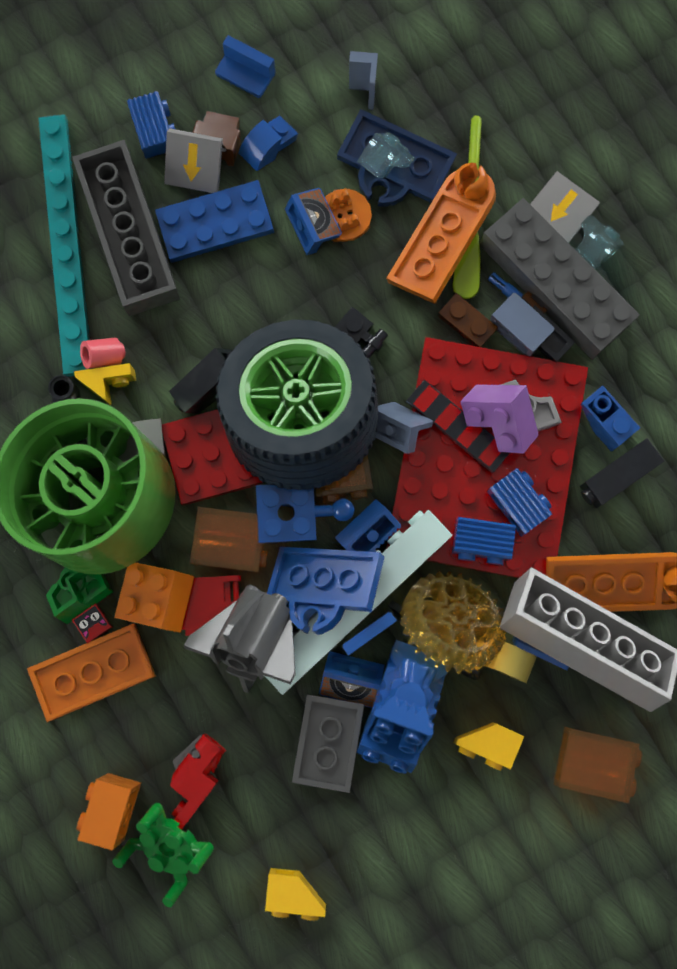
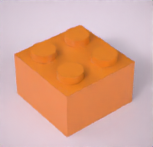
M140 563L128 566L114 618L181 633L194 576Z
M110 773L96 779L95 783L91 782L86 794V800L89 801L86 813H81L76 830L80 831L78 840L109 850H114L125 840L141 782Z

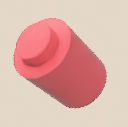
M117 338L87 340L81 343L80 356L86 369L120 365L122 359L125 358V347Z

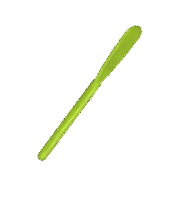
M476 115L471 119L468 163H476L477 169H479L482 120ZM478 232L454 271L453 291L463 299L474 297L480 288V245Z

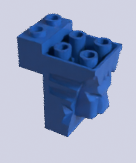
M396 640L390 652L381 685L371 713L366 721L356 753L362 755V758L368 762L388 764L393 771L398 773H411L417 765L420 753L432 737L434 731L432 720L437 713L435 708L440 700V693L451 659Z

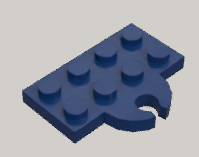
M280 547L267 594L277 593L287 599L291 621L306 634L310 630L308 624L310 617L318 613V619L313 625L312 631L317 635H321L332 630L340 622L345 610L372 612L385 557L380 552Z

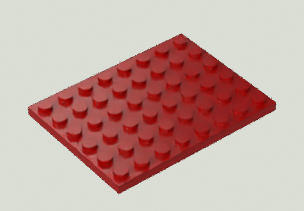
M425 337L416 389L425 379L462 410L460 401L476 384L501 385L517 380L519 385H527L528 393L532 396L540 398L551 396L562 422L560 425L539 431L537 438L524 453L510 452L493 474L434 425L418 431L415 452L403 454L392 515L401 524V528H397V531L400 530L404 533L411 527L408 521L421 510L424 514L430 510L452 534V537L426 561L518 579L531 567L546 575V557L558 556L588 367ZM483 427L494 436L492 427ZM516 468L521 473L523 471L528 473L534 482V485L531 487L538 496L543 494L550 502L552 507L549 510L552 515L522 537L515 530L513 557L510 561H504V565L486 563L487 558L475 557V561L459 560L458 554L452 553L456 519L463 517L511 524L487 491Z

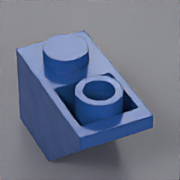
M601 386L581 403L593 432L611 452L640 429L639 425L604 386Z

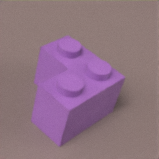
M476 384L460 401L467 426L492 427L498 452L524 453L539 435L527 385Z

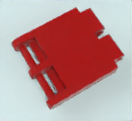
M241 575L194 578L181 631L185 630L186 636H190L238 600V582L241 581ZM230 582H233V600H234V601H231V583H230Z

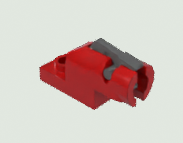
M206 733L197 737L173 760L175 771L170 786L188 800L187 803L182 800L171 814L175 817L174 820L180 823L178 828L181 830L219 781L210 772H215L226 749Z

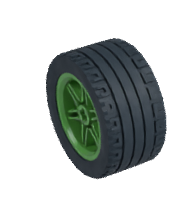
M289 320L273 323L253 332L242 340L224 361V366L221 368L220 376L217 379V408L235 457L238 458L239 463L244 465L248 472H251L252 476L258 477L260 481L266 482L268 485H275L278 488L310 490L329 485L346 477L368 455V450L372 448V441L376 438L378 428L375 376L365 351L347 333L329 324L313 320ZM323 411L329 412L326 418L321 417ZM270 415H274L272 421L268 419Z

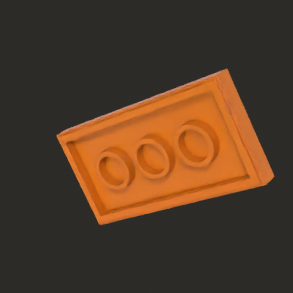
M135 623L27 668L47 722L156 677Z

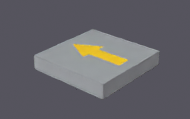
M169 128L166 139L164 184L210 193L218 192L223 138Z
M557 171L530 205L569 243L596 210L600 202Z

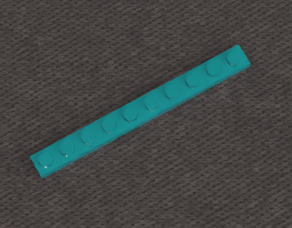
M65 114L39 117L38 119L63 374L69 377L75 376L74 371L87 370L81 360L80 346L82 341L90 340L68 120Z

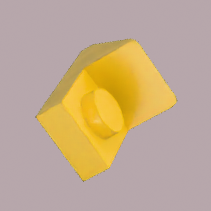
M130 363L74 371L76 379L109 405H111L109 385L124 387L129 385V382L136 381L135 370Z

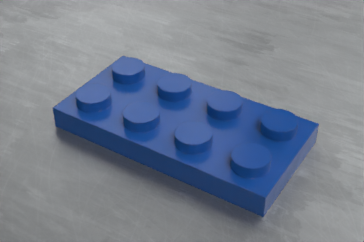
M259 180L155 210L171 263L274 233Z

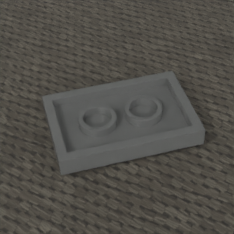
M307 694L292 783L350 793L364 704Z

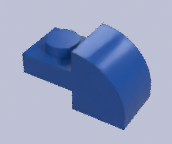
M281 116L276 117L269 123L262 120L246 136L239 149V154L258 171L275 160L280 150L296 141L298 133Z

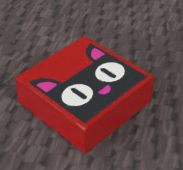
M94 604L72 619L86 643L97 639L113 628L98 604Z

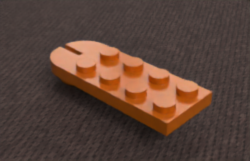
M467 163L446 178L387 276L388 283L433 304L436 303L495 203V186L491 177L486 174L483 166L480 165L479 169H477L476 163Z
M677 553L546 557V576L610 612L670 610L677 608Z

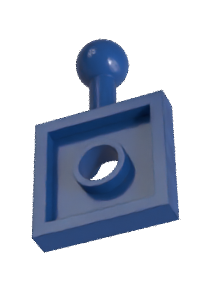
M256 485L259 544L317 540L315 517L334 516L339 521H347L354 514V506L347 499H339L333 505L315 506L314 488L310 490H287L285 488H278L275 485ZM283 505H289L294 510V517L289 521H283L278 516V509Z

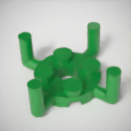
M155 803L136 825L137 830L142 833L140 837L130 838L114 857L112 863L115 867L122 868L135 850L143 851L149 859L148 865L153 871H165L173 874L175 882L162 899L166 907H172L188 884L186 873L190 871L197 874L212 854L214 846L210 842L196 841L194 835L189 830L186 833L178 828L180 823L166 818L163 806L160 803Z

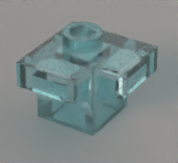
M386 132L374 134L357 162L377 178H384L388 176L395 166L400 168L410 167L415 157L408 153L409 149L401 144L397 137Z
M588 216L580 224L584 230V238L575 250L594 269H597L612 254L617 252L624 243L619 239L620 235L610 225H602L594 216Z

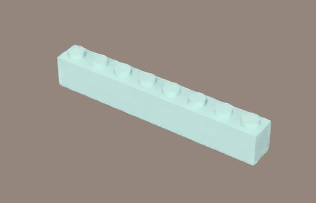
M421 510L408 521L411 525L410 528L404 533L398 530L387 541L390 546L381 553L385 558L372 611L452 537L449 530L430 510L424 514ZM345 610L340 622L332 630L321 635H317L312 631L313 625L318 619V613L313 614L308 622L310 627L308 634L301 630L298 632L295 628L293 629L296 675L292 683L288 684L267 676L265 677L283 695L371 612Z

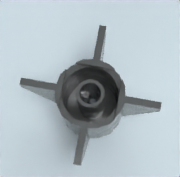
M247 585L238 600L192 633L184 644V648L211 657L218 666L221 661L228 666L226 672L238 677L243 691L247 693L250 692L258 676L260 680L267 676L291 684L296 675L293 622L289 615L290 609L286 606L288 601L280 594L273 593L270 595L252 585Z

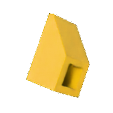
M493 722L455 737L454 743L460 746L458 752L473 759L478 754L487 758L485 761L486 765L501 771L503 766L509 769L512 768L524 736Z
M270 868L265 911L272 912V916L287 918L289 914H298L304 920L316 921L319 920V917H325V902L300 871Z

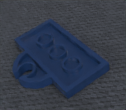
M360 109L337 153L338 160L360 170L358 175L359 189L368 202L372 198L373 187L377 185L385 187L387 192L378 201V206L380 207L394 206L403 201L408 193L432 203L457 156L455 152Z

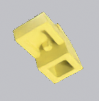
M479 632L469 659L527 683L536 656L512 644L502 642Z

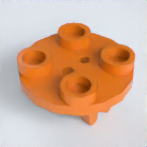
M346 188L335 190L326 195L325 199L342 232L340 237L332 239V241H352L369 230L372 213L370 204L365 196L355 190Z

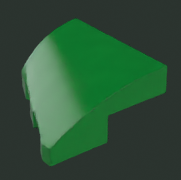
M65 567L61 572L60 579L56 584L52 585L46 597L54 617L69 624L72 622V619L100 602L113 591L104 574H84Z

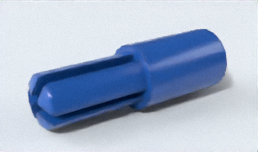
M492 273L489 276L488 280L499 288L506 297L509 298L513 293H517L521 298L524 294L510 283L505 282L496 273Z

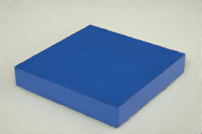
M388 612L344 643L342 648L347 655H350L397 620L391 612Z

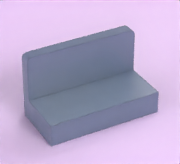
M350 51L349 89L368 90V109L373 110L378 53Z
M513 293L490 318V321L498 327L497 331L525 356H532L554 331V327L517 293Z
M396 402L379 405L376 438L406 454L415 452L418 431L432 427L433 420Z

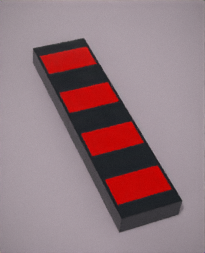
M425 379L407 399L406 403L419 414L433 420V425L492 474L509 455L510 452H498L495 437L483 427L467 426L463 411Z

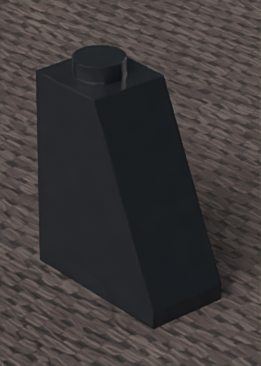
M214 348L169 391L174 398L175 406L184 413H199L217 401L216 386L218 385L217 379L220 376L219 372L224 366V361L233 350Z
M646 438L581 484L580 488L583 490L581 495L589 505H594L595 508H598L662 464L665 460L649 439Z

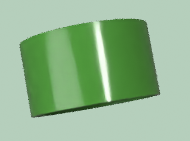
M68 399L49 404L24 419L9 435L0 450V522L6 531L19 543L70 570L84 574H106L124 569L148 554L159 542L169 525L174 510L176 492L173 473L166 457L122 413L107 404L90 399ZM132 436L135 439L139 453L124 463L118 457L125 452L127 441ZM88 438V445L76 444L77 442ZM103 467L104 483L102 484L86 471ZM69 494H72L87 504V506L71 510ZM61 522L65 528L54 548L51 549L41 533L47 529L55 528ZM104 534V535H102L101 537H99V538L96 539V535Z

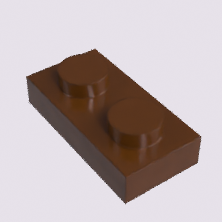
M457 293L438 313V317L473 346L483 347L498 329L494 323Z

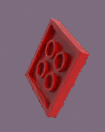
M218 409L162 424V433L182 506L263 484L258 477L252 476L251 472H248L244 465L239 463L238 458L235 457Z

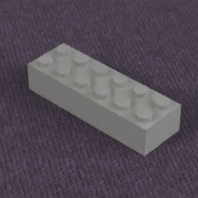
M532 567L514 582L499 628L649 712L654 711L671 700L677 674V649Z

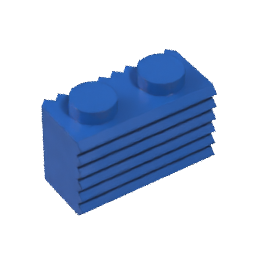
M156 91L148 95L144 94L138 98L129 99L127 103L145 159L166 153L167 131L169 128L175 129L174 123L168 125L166 117L171 116L167 101H161L159 93Z
M516 468L489 488L487 493L497 504L498 508L501 509V512L512 525H516V531L522 537L552 515L549 510L552 506L543 494L538 496L531 487L534 485V482L525 471L521 473Z
M375 499L335 539L349 551L376 552V548H380V544H384V540H388V536H392L393 532H397V528H401V524L383 504Z
M458 517L455 523L452 553L458 554L459 560L475 561V557L487 558L486 563L504 565V561H510L513 557L516 525Z

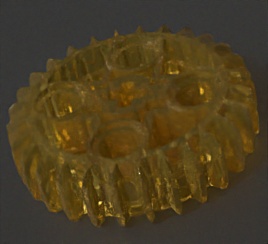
M439 571L435 576L429 573L426 578H420L411 587L402 604L403 607L400 614L403 617L400 624L405 626L403 634L411 636L408 644H416V654L423 652L426 655L425 661H428L430 658L436 661L435 668L443 664L445 665L446 672L454 667L457 674L461 673L463 669L467 673H471L474 669L479 671L484 665L488 666L501 651L507 639L505 637L506 631L499 628L504 609L496 607L498 599H491L489 597L491 591L484 592L481 589L482 583L477 586L473 584L472 577L464 580L461 573L457 577H453L451 571L445 576ZM432 597L433 601L424 599ZM476 642H485L481 647L476 645Z

